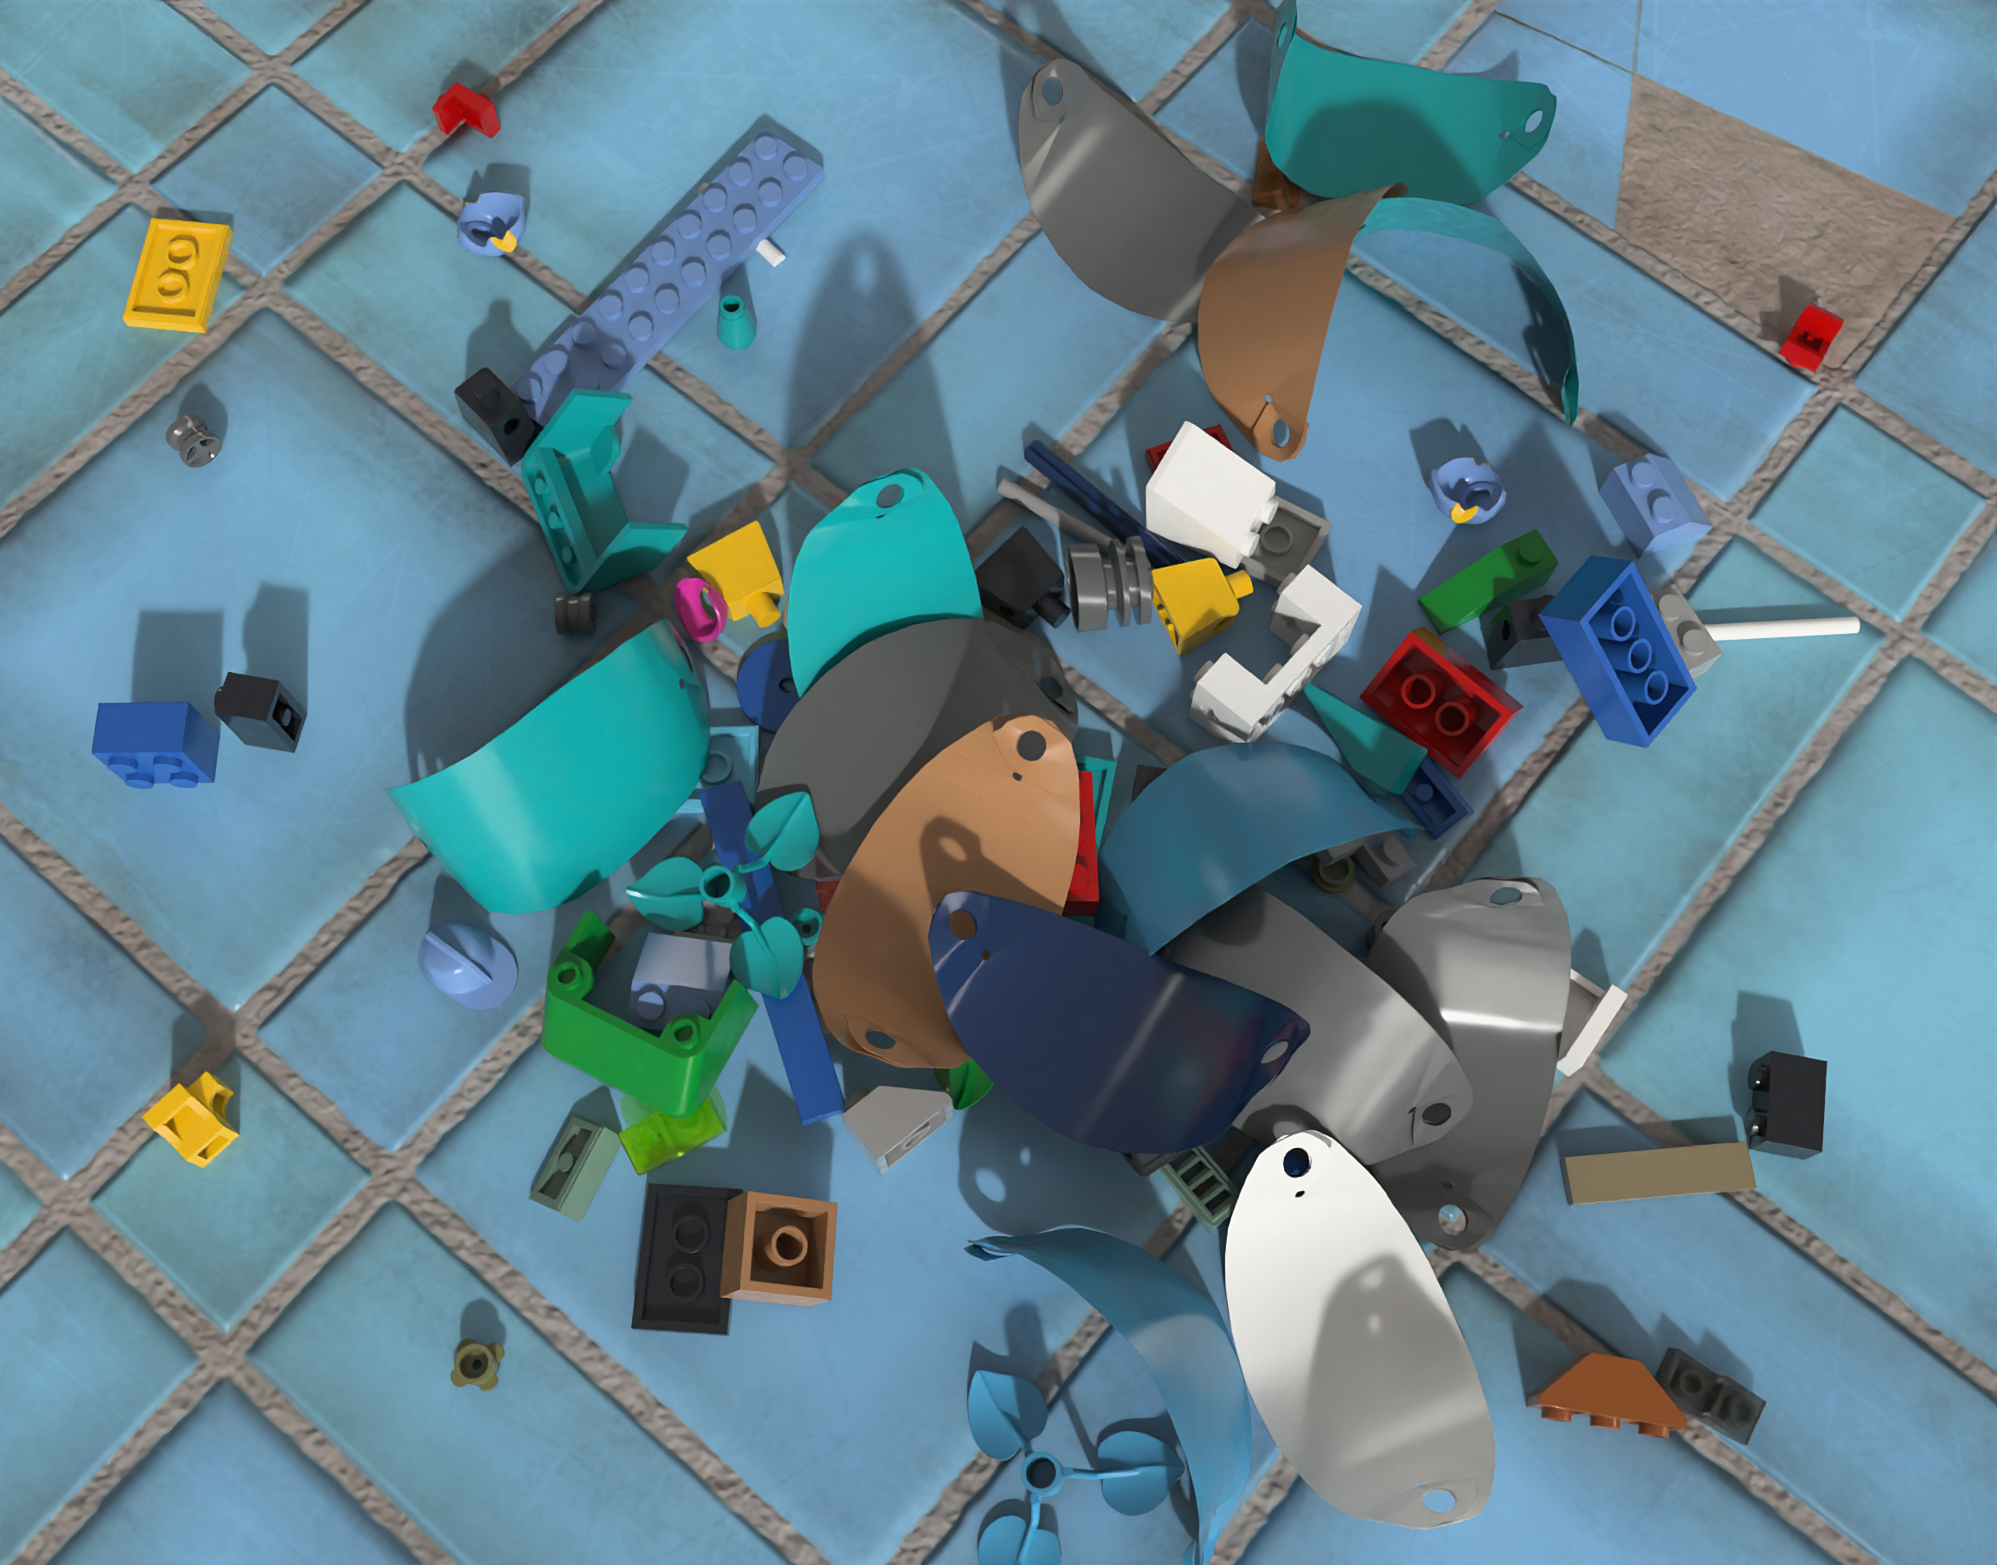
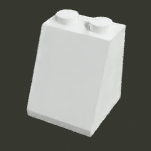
M1185 421L1146 485L1147 530L1237 569L1243 556L1249 558L1253 554L1260 537L1257 532L1262 523L1268 525L1276 513L1279 504L1277 500H1274L1276 482L1203 430Z

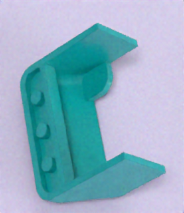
M573 388L527 450L522 460L521 475L563 583L566 589L573 594L593 593L654 570L688 531L685 523L629 522L609 471L621 454V442L613 425L633 399L630 393Z

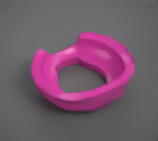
M680 579L675 585L673 596L681 624L693 640L699 642L713 641L724 630L727 623L728 611L723 595L712 584L702 579ZM703 587L709 590L707 596L715 610L716 619L710 617L702 607L700 592Z

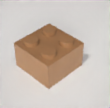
M746 1191L728 1200L720 1297L811 1307L830 1301L832 1295L838 1203Z

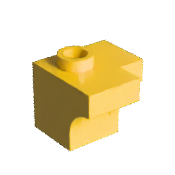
M207 1071L189 1087L180 1083L177 1084L142 1116L146 1123L164 1137L186 1161L202 1168L240 1135L230 1125L226 1116L227 1103L234 1092L223 1080Z

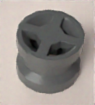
M187 415L177 419L166 432L165 438L167 443L174 450L180 451V458L189 467L197 468L210 463L221 450L220 439L214 433L207 431L206 423L197 415Z
M557 593L555 599V625L557 633L559 635H569L572 630H580L585 635H594L597 624V607L594 593H582L580 597H572L569 593Z

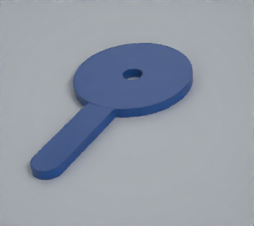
M788 638L768 642L753 651L743 663L737 677V696L742 711L754 725H759L760 729L775 735L793 707L800 701L796 688L790 693H784L780 690L783 682H794Z

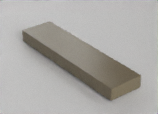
M1747 1141L1564 1157L1560 1160L1569 1206L1745 1191L1757 1188Z

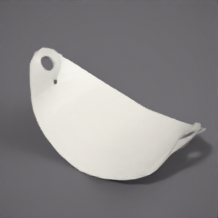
M1304 1130L1282 1135L1259 1154L1246 1178L1230 1220L1225 1250V1287L1231 1332L1248 1390L1275 1443L1305 1482L1321 1498L1345 1514L1357 1518L1423 1530L1446 1526L1479 1515L1489 1502L1492 1493L1496 1458L1494 1433L1475 1364L1428 1259L1407 1223L1387 1197L1386 1192L1374 1177L1339 1143L1316 1130ZM1297 1147L1302 1148L1308 1153L1309 1167L1303 1175L1290 1177L1284 1171V1157L1289 1150ZM1304 1190V1194L1301 1197L1295 1196L1297 1192ZM1420 1484H1427L1422 1487H1417ZM1432 1491H1445L1453 1496L1455 1506L1446 1512H1435L1424 1505L1422 1498Z

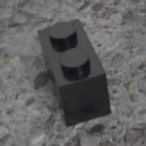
M228 672L223 686L218 688L214 698V713L245 745L295 753L307 713L279 680Z
M1770 1051L1752 1063L1748 1073V1088L1753 1090L1752 1107L1746 1113L1744 1124L1746 1134L1750 1135L1749 1149L1802 1160L1822 1152L1827 1061Z

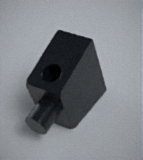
M487 367L480 369L455 389L454 394L463 419L510 467L520 461L539 435L520 399ZM509 420L513 431L504 433V425Z
M1023 525L974 571L981 605L1019 629L1027 628L1038 616L1042 617L1055 629L1067 619L1071 612V609L1058 599L1064 589L1065 576L1062 570Z
M1544 595L1540 598L1510 602L1487 624L1481 633L1491 670L1563 660L1539 616L1541 611L1555 596Z

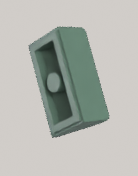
M574 1114L529 1199L576 1222H580L623 1143V1138L605 1126Z

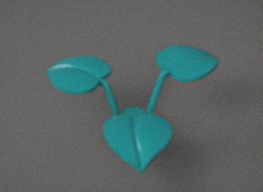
M807 792L787 794L770 802L754 815L746 830L745 844L751 852L762 856L759 860L744 865L736 864L732 870L716 865L703 871L698 864L685 857L669 858L655 865L643 877L629 885L625 889L627 896L646 919L658 927L672 932L675 930L687 931L699 925L704 916L702 901H709L719 906L730 908L732 912L738 914L752 929V931L740 934L731 946L729 963L732 973L743 986L750 990L779 1000L786 998L796 986L803 969L804 945L802 938L794 925L782 917H772L759 926L756 919L741 905L747 891L746 882L742 876L744 873L765 867L769 861L781 871H794L804 867L811 861L818 850L820 842V829L811 796Z

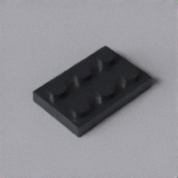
M649 1183L631 1329L729 1336L733 1299L720 1297L728 1200L744 1193L743 1189Z

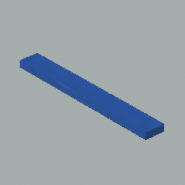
M735 781L699 792L700 801L720 865L732 870L736 864L744 865L759 860L762 856L751 852L745 844L746 830L753 815L742 781ZM769 864L763 868L744 873L742 877L746 882L747 891L741 905L756 919L759 926L772 917L786 919ZM736 914L741 932L752 931L750 926ZM802 970L796 986L786 998L779 1000L761 993L799 1117L802 1126L845 1113L847 1109L845 1108V1099Z

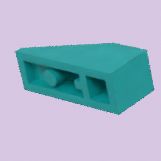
M1307 682L1303 689L1352 769L1365 777L1362 784L1381 796H1385L1388 791L1402 795L1428 749L1322 687Z

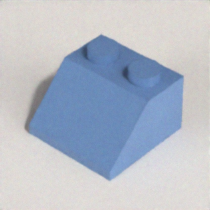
M1649 453L1616 466L1611 470L1599 490L1600 495L1639 559L1708 532L1713 528V525L1672 459Z
M648 932L632 979L627 1022L639 1028L663 1031L668 1022L681 1013H695L710 1020L734 979L729 963V955L733 943Z

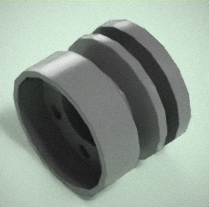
M1140 536L1128 537L1126 539L1125 556L1119 539H1111L1108 559L1103 560L1095 541L1066 545L1067 587L1072 619L1077 633L1106 629L1108 610L1114 609L1120 627L1129 626L1131 608L1137 625L1149 624L1151 622L1152 600L1154 598L1153 575L1150 561L1146 557L1145 548Z

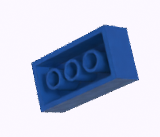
M1591 555L1539 614L1586 703L1608 740L1648 748L1697 689L1633 560Z

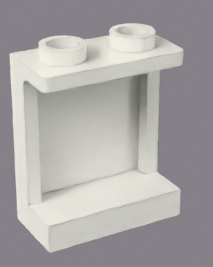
M1573 969L1570 970L1569 996L1556 1067L1558 1070L1569 1077L1583 1066L1628 994L1613 984L1604 991Z

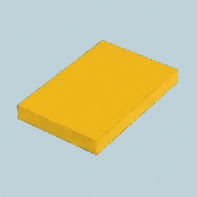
M151 218L122 317L127 326L206 333L233 236L230 226L226 224Z

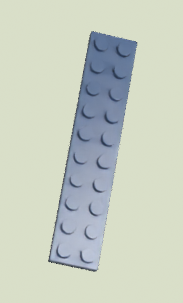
M764 128L509 388L525 406L534 426L542 431L573 388L620 392L757 249L759 243L764 238H767L825 178L824 169Z

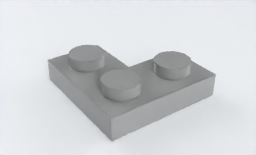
M1391 830L1371 834L1315 852V855L1324 867L1354 854L1379 889L1408 875L1417 867Z

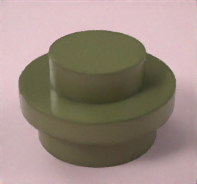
M1349 856L1327 867H1324L1320 860L1316 858L1312 864L1311 876L1313 882L1320 890L1329 894H1339L1348 890L1353 884L1356 877V867Z

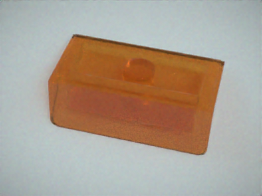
M1265 139L1260 140L1251 204L1254 207L1281 211L1299 207L1301 187L1291 182L1273 163L1265 144Z

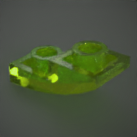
M708 1095L701 1109L690 1118L682 1120L673 1119L660 1111H656L617 1135L637 1175L641 1176L696 1150L728 1132L711 1097Z

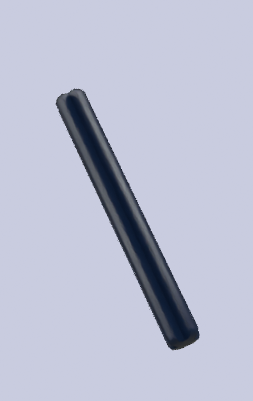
M1034 440L1025 449L1024 458L1028 463L1125 544L1128 537L1140 536L1143 541L1146 557L1149 559L1150 565L1155 569L1186 563L1043 442Z

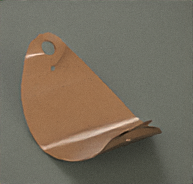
M1401 181L1275 213L1253 224L1230 242L1207 271L1198 310V350L1202 371L1211 395L1219 407L1261 455L1281 463L1285 460L1295 459L1302 450L1309 427L1306 418L1313 395L1319 362L1353 240L1380 199L1399 198L1407 194L1408 186ZM1269 395L1272 399L1271 402H1267L1264 396ZM1277 420H1283L1289 428L1288 442L1282 447L1275 443L1273 436V426Z
M1013 712L995 717L943 749L923 766L901 789L870 829L848 865L825 913L815 948L812 968L813 993L824 1023L842 1045L896 1067L948 1069L958 1067L972 1059L951 1026L936 980L928 941L933 909L949 893L956 891H978L1031 905L1062 916L1078 850L1080 795L1078 767L1072 744L1053 721L1030 713ZM1027 731L1039 732L1046 741V750L1043 756L1035 761L1024 759L1018 752V741L1021 735ZM1013 773L1020 774L1022 776V779H1014ZM954 911L950 914L948 923L951 931L962 940L972 938L975 934L973 919L963 911ZM984 950L983 959L987 960L989 952ZM870 1030L882 1031L890 1036L896 1044L890 1049H880L867 1041L866 1034Z

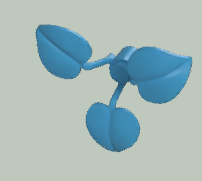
M977 1370L973 1376L968 1396V1418L971 1433L976 1444L987 1456L998 1461L1010 1459L1021 1447L1026 1457L1021 1466V1479L1026 1488L1032 1492L1030 1496L1031 1517L1029 1524L1022 1518L1014 1515L1003 1516L990 1523L980 1539L978 1548L979 1565L1061 1564L1062 1552L1058 1537L1050 1531L1037 1529L1040 1521V1502L1042 1497H1051L1057 1494L1062 1489L1065 1478L1103 1479L1102 1494L1106 1503L1120 1514L1133 1517L1148 1514L1160 1506L1185 1471L1183 1461L1173 1449L1161 1440L1137 1431L1117 1432L1101 1442L1098 1448V1460L1103 1470L1063 1467L1061 1462L1052 1454L1045 1451L1034 1452L1028 1442L1040 1436L1047 1424L1048 1407L1041 1391L1028 1380L1017 1376L997 1374L985 1370Z

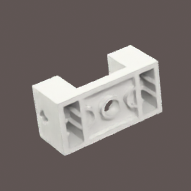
M1309 564L1298 575L1292 572L1283 580L1276 591L1280 597L1275 601L1270 610L1274 615L1269 630L1292 647L1289 654L1293 657L1284 666L1277 663L1267 673L1263 681H1260L1227 653H1224L1215 664L1210 660L1206 662L1194 677L1193 681L1197 684L1189 696L1192 699L1188 716L1224 745L1256 742L1303 691L1307 682L1310 683L1348 642L1362 605Z

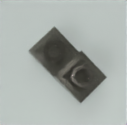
M1678 1348L1667 1349L1654 1377L1679 1410L1742 1445L1748 1444L1766 1401L1729 1376L1717 1375Z

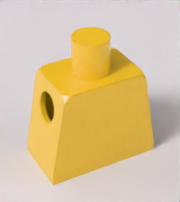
M757 520L686 557L692 577L709 582L723 595L727 605L728 617L732 621H738L751 614L758 626L764 628L772 625L780 618L781 613L773 601L784 594L782 579ZM703 587V590L708 594L709 590Z
M1211 557L1152 570L1154 584L1152 604L1179 657L1232 626L1236 622L1239 611L1237 599L1253 593L1251 579L1245 570L1224 576L1217 561Z

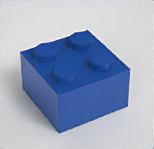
M189 702L98 703L91 753L130 787L149 789L154 784L170 783L175 787L195 788L198 783L215 782L220 734Z

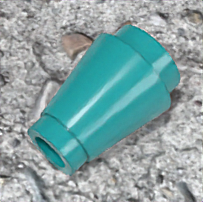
M727 295L721 299L719 304L717 336L728 348L742 350L753 342L757 333V327L743 300L737 295Z

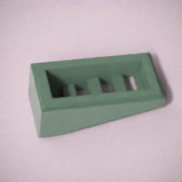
M1199 1146L1189 1150L1192 1155L1173 1169L1167 1163L1159 1168V1171L1209 1234L1232 1216L1240 1190L1204 1148ZM1199 1162L1204 1170L1185 1183L1180 1176ZM1210 1177L1215 1185L1200 1197H1197L1192 1190ZM1222 1192L1227 1200L1210 1212L1204 1205Z

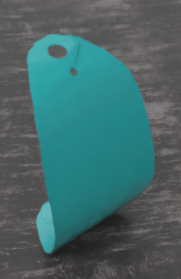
M1284 0L1276 9L1265 144L1273 163L1291 182L1312 195L1335 199L1401 181L1409 189L1404 197L1450 202L1460 206L1468 205L1484 199L1511 180L1540 153L1548 140L1555 119L1557 96L1552 94L1545 84L1491 80L1447 74L1420 67L1364 59L1324 50L1295 34L1297 28L1296 0ZM1537 111H1542V119L1539 125L1533 131L1526 132V123L1531 115ZM1503 131H1509L1507 138H1500V134Z
M663 619L625 641L601 661L573 678L475 753L419 781L391 789L385 787L384 791L419 841L441 862L475 902L488 911L518 915L549 910L573 901L617 871L646 845L689 798L706 770L710 757V722L705 690L691 652L670 621ZM681 650L683 651V653H684V655H685V657H686V659H687V661H688L689 667L687 666V664H686V662H685V660H684V658H683V656H682ZM680 678H682L684 681L683 689H681L679 686Z

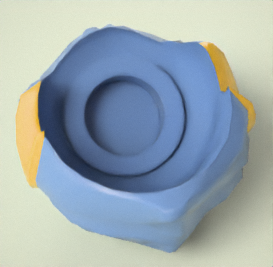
M496 190L481 192L476 202H465L457 219L458 243L467 252L480 257L496 258L507 252L511 253L520 242L526 230L524 197L513 192Z
M1456 457L1429 472L1431 477L1429 486L1438 509L1455 523L1470 525L1485 523L1505 507L1507 493L1502 482L1499 480V476L1490 466L1489 462L1477 464L1473 457Z

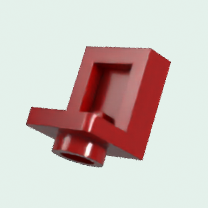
M458 82L446 93L440 95L432 107L440 130L447 135L461 121L491 139L501 129L495 112L496 106L492 100L483 93L479 92L476 94Z
M1808 303L1788 333L1778 354L1784 356L1788 363L1797 368H1807L1815 372L1824 359L1830 344L1842 328L1844 319L1813 303Z

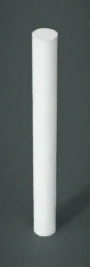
M1857 616L1703 624L1714 641L1858 633L1860 628Z

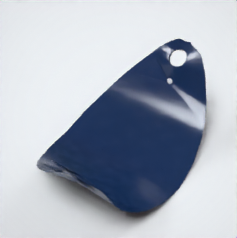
M956 891L947 894L933 909L928 941L934 972L951 1026L965 1050L985 1075L1020 1108L1067 1138L1090 1146L1120 1153L1167 1154L1191 1150L1216 1140L1233 1124L1257 1094L1265 1087L1271 1086L1284 1071L1293 1054L1306 1042L1311 1034L1310 1024L1289 1007L1224 979L1177 964L1155 953L1149 956L1148 950L1031 905L978 891ZM963 911L973 919L975 934L972 938L962 940L951 931L948 923L951 913ZM984 950L989 952L987 960L983 959ZM1283 1042L1288 1043L1287 1049L1280 1057L1271 1062L1261 1063L1265 1057Z

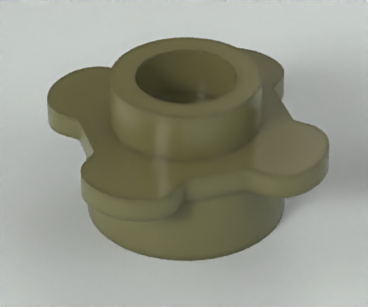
M472 1338L462 1340L457 1346L458 1354L455 1358L454 1370L450 1375L452 1383L457 1387H464L467 1384L476 1385L485 1392L493 1390L499 1381L496 1372L499 1361L504 1358V1348L496 1342L482 1345L477 1344ZM476 1360H480L482 1366L476 1370L473 1364Z

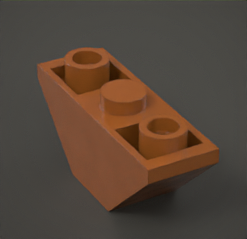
M1592 1352L1574 1358L1527 1397L1526 1407L1541 1409V1418L1571 1422L1572 1415L1590 1417L1591 1427L1607 1430H1620V1423L1638 1425L1639 1435L1656 1438H1669V1431L1686 1429L1687 1424L1686 1417L1640 1360Z

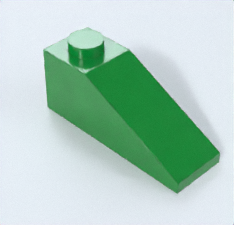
M1534 529L1494 549L1419 598L1418 604L1440 636L1546 585L1559 562L1538 530Z

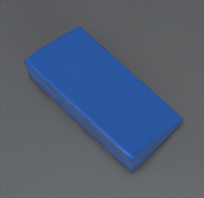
M1426 753L1402 795L1399 794V796L1434 840H1437L1472 816L1474 811Z

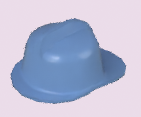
M450 920L426 932L425 939L420 946L418 962L421 973L431 984L458 1004L471 1010H488L497 1007L511 996L517 985L518 968L514 956L505 946L477 925L465 920Z

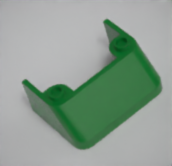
M586 909L548 972L541 1030V1043L544 1049L555 1059L673 1119L682 1120L692 1117L704 1104L759 1005L742 983L733 979L710 1020L695 1013H681L668 1022L658 1038L586 1002L585 1000L594 986V973L616 938L594 912Z

